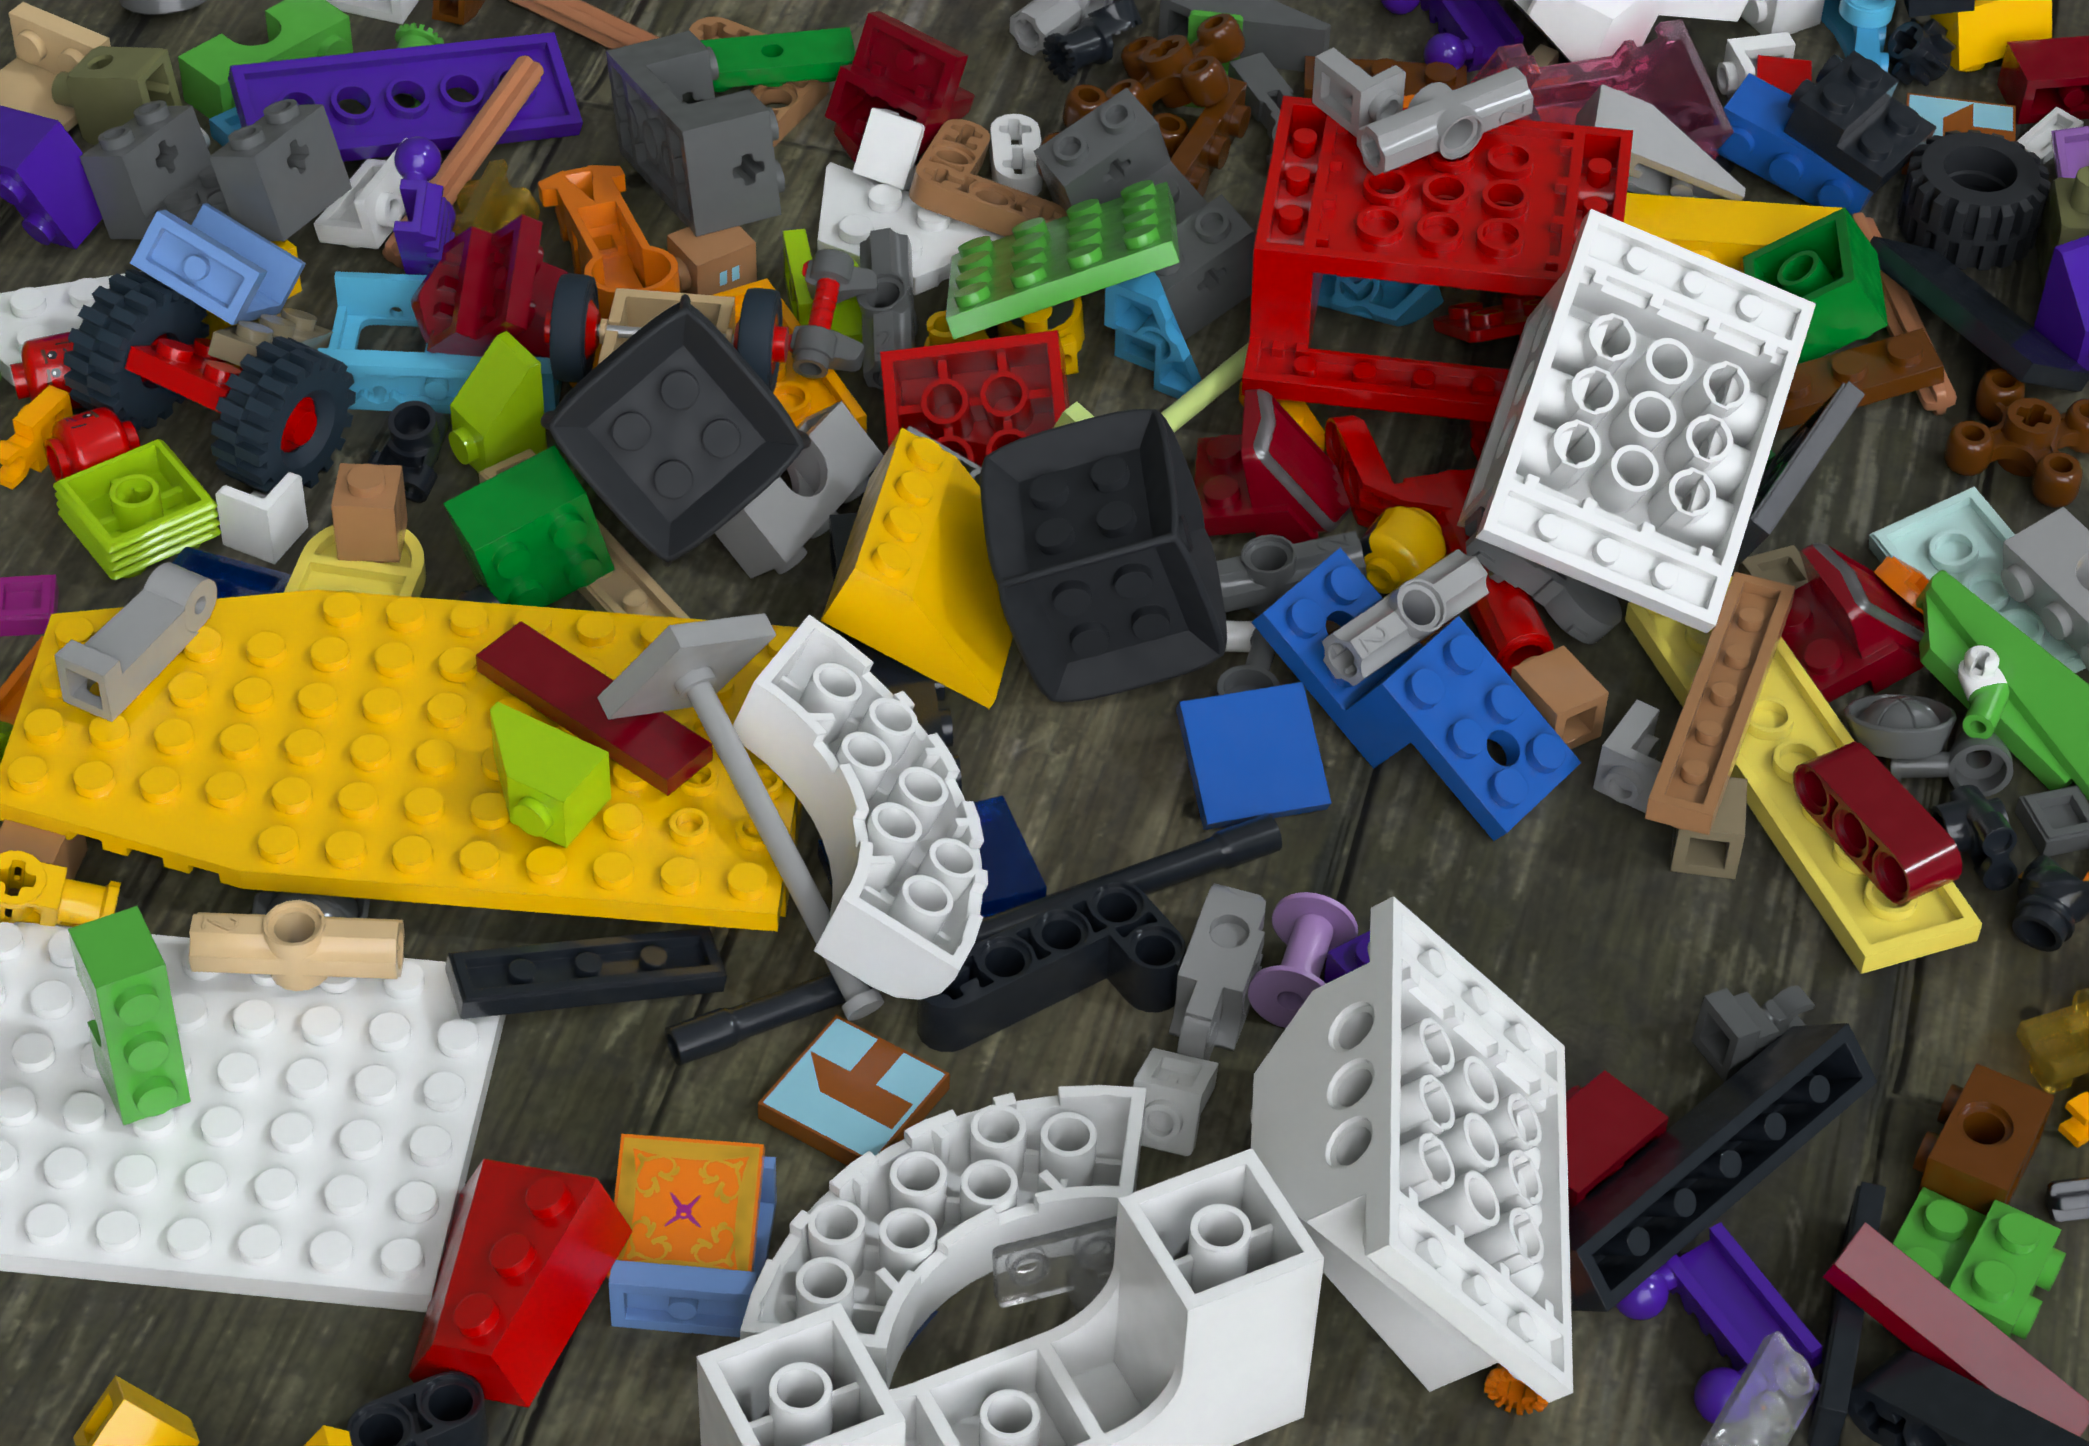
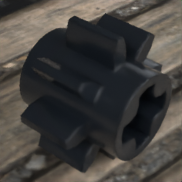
M1913 17L1910 22L1897 27L1891 34L1888 42L1889 52L1887 53L1889 54V63L1894 66L1892 74L1906 85H1909L1915 78L1924 86H1928L1929 82L1943 76L1950 66L1951 52L1956 49V45L1946 38L1948 30L1933 18L1923 25Z

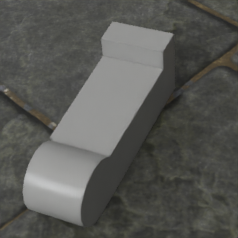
M171 562L158 566L149 576L144 589L85 644L71 639L54 655L63 701L113 722L199 633L197 631L210 618L217 599L215 582ZM96 682H98L100 696H96L89 691Z

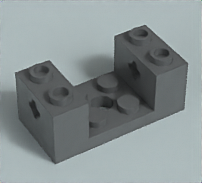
M689 30L606 51L620 153L687 227H690L696 237L782 215L779 193L785 191V178L781 165L774 155L773 141L779 138V127L775 113L771 107H766L749 89L715 98L713 80L719 78V68L711 47H706Z
M1125 88L1034 150L1053 202L1060 205L1065 211L1069 207L1089 199H1098L1099 203L1102 204L1122 197L1120 192L1124 188L1140 181L1152 180L1154 185L1167 181L1175 203L1180 263L1154 272L1160 279L1184 340L1252 294L1253 254L1256 239L1254 230L1222 194L1207 203L1170 160L1158 122L1128 88Z
M294 99L275 102L263 110L264 116L254 124L232 132L228 136L229 142L212 155L209 153L192 105L167 106L166 101L158 100L139 106L133 112L134 118L123 126L114 127L101 133L98 136L99 143L79 156L110 239H143L154 215L160 210H167L192 225L202 204L207 203L269 241L287 240L352 189L323 104L298 105Z

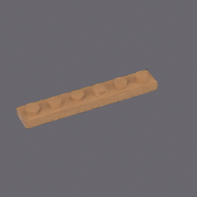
M1734 572L1716 626L1710 635L1649 795L1645 819L1667 824L1681 830H1690L1710 835L1791 610L1796 586Z

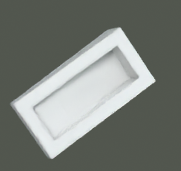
M2055 107L2018 139L2017 142L2025 146V151L2034 152L2041 159L2040 165H2043L2053 158L2051 131L2083 127L2084 122Z

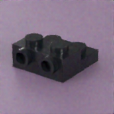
M1854 50L1844 60L1835 54L1831 56L1820 70L1816 78L1817 84L1806 79L1799 85L1788 103V107L1793 110V113L1784 129V133L1873 193H1876L1910 161V157H1913V152L1919 144H1926V139L1933 136L1937 127L1921 117L1913 108L1903 105L1892 97L1900 80L1883 70L1876 62L1865 58Z

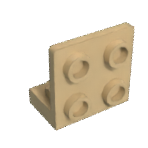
M22 2L9 12L16 58L0 70V105L59 120L68 132L78 124L75 110L73 107L58 105L54 102L52 98L53 81L60 72L69 73L92 49L99 46L111 47L110 38Z

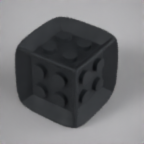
M687 294L681 296L679 303L656 316L627 339L580 380L553 411L544 413L541 418V425L550 430L557 445L583 479L626 528L649 551L662 560L665 567H669L672 561L687 554L723 527L778 479L803 449L811 445V439L808 434L796 428L791 417L769 387L717 327L691 305L690 297Z
M1157 409L1117 411L1059 426L1015 440L991 452L984 458L980 473V492L990 566L998 584L1001 606L1013 638L1034 682L1049 700L1054 702H1076L1125 692L1188 674L1207 666L1224 655L1227 644V624L1215 553L1205 530L1200 498L1181 447L1168 421Z

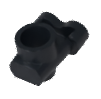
M408 401L398 405L392 410L388 418L391 437L381 452L374 451L371 453L366 464L402 466L405 498L417 503L425 502L438 478L433 468L439 458V452L449 429V420L444 414L435 412L430 405L421 401Z
M1963 785L1950 792V802L1932 807L1931 816L1949 833L1960 853L1968 851L1975 864L1974 870L1986 888L1999 891L2009 887L2015 881L2017 868L2009 857V853L2017 843V835L2009 824L2005 806L2000 798L1996 797L1987 800L1977 786Z

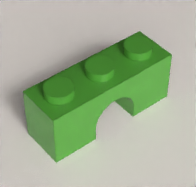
M284 0L265 10L268 43L255 46L241 45L233 42L221 33L178 56L184 101L210 119L236 107L228 81L229 70L232 65L353 53L349 16L326 0Z
M138 906L69 928L68 932L77 976L95 1017L94 1020L88 1021L87 1024L96 1067L123 1126L147 1117L161 1115L172 1108L191 1102L166 964Z

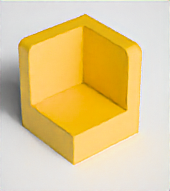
M116 1375L73 1437L76 1446H198L200 1443L193 1423L188 1416Z

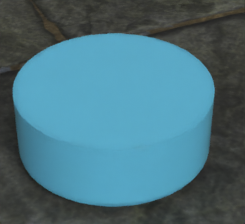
M1841 0L1839 13L1844 20L1854 26L1868 29L1880 28L1891 21L1896 0Z

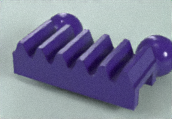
M1381 0L1386 10L1397 15L1410 13L1421 1V9L1423 11L1429 10L1431 23L1438 22L1439 34L1430 38L1424 48L1423 57L1427 65L1432 62H1443L1453 65L1457 70L1465 63L1467 65V72L1513 63L1521 56L1524 36L1497 0Z
M420 136L404 140L396 149L394 156L396 170L403 178L400 181L399 189L408 221H395L393 231L405 274L428 275L433 266L442 259L443 246L455 238V232H452L456 223L455 210L452 204L443 197V186L428 182L440 170L441 153L435 143Z
M1719 1222L1709 1228L1710 1240L1681 1257L1675 1254L1615 1306L1620 1313L1630 1319L1648 1320L1658 1315L1664 1309L1668 1301L1669 1291L1672 1295L1678 1292L1688 1315L1694 1313L1697 1316L1703 1334L1705 1336L1711 1334L1714 1337L1719 1354L1722 1357L1728 1355L1733 1365V1369L1726 1367L1714 1368L1700 1377L1694 1389L1696 1409L1711 1424L1731 1426L1739 1423L1747 1416L1752 1406L1753 1396L1755 1399L1759 1397L1764 1398L1821 1364L1822 1345L1724 1225Z

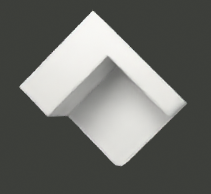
M872 108L853 173L902 190H910L916 169L914 164L925 131L924 125L901 117L899 113L888 109Z
M288 472L268 495L256 490L248 494L227 485H223L215 494L223 545L269 563L276 564L308 528L302 477L297 474Z

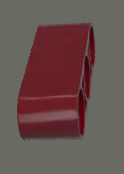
M1852 742L1796 766L1793 772V784L1796 795L1804 809L1891 902L1899 905L1959 879L1962 873V860L1955 841L1864 745Z

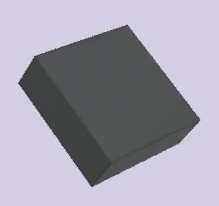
M2077 785L2020 796L2018 798L2015 813L2040 855L2049 857L2089 849V803Z

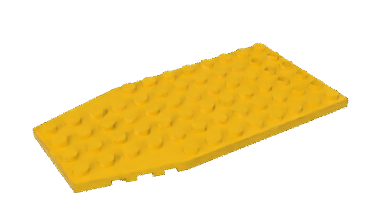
M319 589L218 598L210 618L197 631L199 633L113 722H110L63 701L54 655L71 639L85 644L124 607L55 613L50 616L0 764V821L4 822L7 819L65 835L67 840H71L80 834L100 840L103 850L127 857L132 849L163 858L164 867L188 874L191 873L194 867L219 874L220 883L241 889L778 932L780 916L786 917L789 891L713 744V760L669 796L609 758L611 799L567 848L541 836H532L510 822L493 753L490 709L498 701L572 736L575 735L477 672L476 655L522 621L612 680H615L669 625L706 621L703 619ZM772 625L776 636L717 693L732 725L753 682L798 627ZM98 682L94 683L89 690L96 696H100ZM693 707L664 711L665 714L712 743ZM744 747L797 847L803 804L788 785L766 763Z

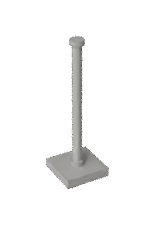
M765 613L669 625L597 698L608 720L691 707L695 709L817 945L827 926L830 911L717 696V693L776 636V633ZM824 958L846 1001L842 1005V1010L848 1021L861 1019L873 1013L884 1004L879 990L875 988L870 989L868 984Z

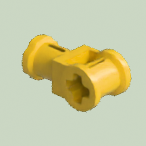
M9 850L0 853V923L27 922L44 926L61 925L75 927L114 914L121 882L110 881L107 886L67 879V867L42 863L36 857L24 851ZM16 867L22 869L21 876L14 875ZM9 888L19 889L18 896L8 895ZM6 908L12 909L11 917L5 915Z

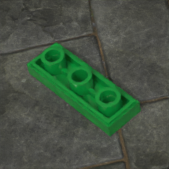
M850 27L700 40L706 47L712 48L717 59L719 78L713 80L714 92H724L732 87L751 85L779 87L787 82L807 80L833 82L836 81L840 66L852 64L856 53Z

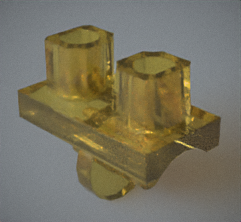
M505 159L489 161L481 179L467 181L457 195V204L462 214L456 215V223L452 229V232H455V237L471 226L493 234L521 214L539 220V204L531 195V192L525 187L512 188L507 178L509 167Z
M2089 988L2075 993L2072 1006L2022 1021L2019 1024L2016 1036L2031 1055L2029 1070L2043 1090L2050 1094L2071 1088L2074 1077L2089 1073Z

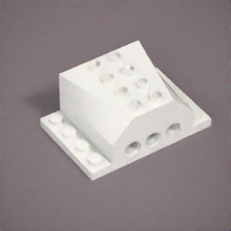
M1590 209L1582 220L1566 271L1526 320L1457 526L1465 527V521L1482 506L1485 508L1476 535L1477 539L1699 631L1708 633L1716 626L1816 304Z
M1393 896L1371 907L1370 942L1368 943L1370 962L1313 990L1254 1073L1253 1105L1250 1115L1252 1123L1251 1148H1253L1323 1255V1273L1429 1392L1496 1363H1500L1515 1379L1525 1383L1550 1403L1573 1393L1565 1046Z

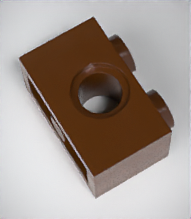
M1976 1063L1964 1088L1955 1084L1951 1085L1937 1118V1122L1944 1124L1940 1135L1928 1131L1920 1145L1913 1164L1914 1170L1923 1173L1917 1197L1922 1188L1925 1187L1986 1216L1995 1199L2009 1205L2042 1139L2055 1095Z

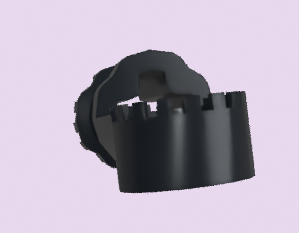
M1119 0L1089 13V17L1080 22L1078 29L1065 35L1052 33L1045 37V42H1043L1045 49L1042 52L1048 55V57L1044 58L1045 63L1051 62L1048 66L1049 70L1054 69L1053 74L1058 75L1059 80L1067 81L1077 75V69L1094 62L1097 65H1103L1113 58V35H1118L1120 31L1125 32L1129 28H1134L1136 25L1138 26L1143 23L1134 0Z

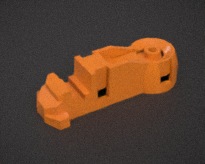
M588 165L587 167L567 171L562 170L538 182L539 199L543 207L555 206L561 238L563 241H570L574 274H584L595 278L601 319H609L616 288L681 293L679 268L676 258L666 250L649 245L620 194L626 191L625 174L620 166Z

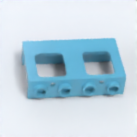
M335 272L334 278L338 307L332 329L333 333L330 338L329 347L318 348V351L343 362L348 367L346 372L352 374L355 383L349 390L356 392L355 404L348 407V409L392 411L404 402L421 401L430 405L435 412L451 414L450 404L482 357L431 353L427 351V343L425 352L357 350L361 330L366 326L419 327L411 306V299L427 275ZM397 307L400 308L402 311L397 312L394 311L392 308ZM535 357L541 362L544 413L553 411L559 404L562 381L554 379L550 358Z

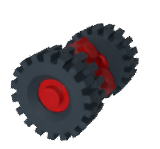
M136 269L126 270L125 276L118 273L109 278V289L99 286L92 293L95 300L94 304L91 307L83 305L77 315L83 319L79 330L71 328L68 341L74 343L73 350L64 354V365L72 368V370L64 375L65 385L72 388L69 395L74 401L80 403V406L88 410L107 407L118 416L121 422L131 421L138 431H140L141 426L147 429L157 426V417L166 420L173 414L172 404L174 401L182 404L186 398L221 413L220 420L213 421L211 434L219 437L218 440L211 444L212 455L219 458L215 464L219 470L225 472V475L267 495L288 472L301 476L303 486L312 489L319 482L317 473L320 470L328 472L334 464L330 457L335 449L341 451L346 439L341 437L342 431L345 427H351L354 416L348 413L347 410L348 407L355 404L356 392L349 390L355 383L351 373L346 372L348 367L343 362L288 337L286 339L282 336L273 337L272 344L264 341L257 345V356L254 357L247 354L241 360V366L210 356L208 352L211 340L206 339L209 336V325L202 322L208 315L206 309L142 270L140 272Z

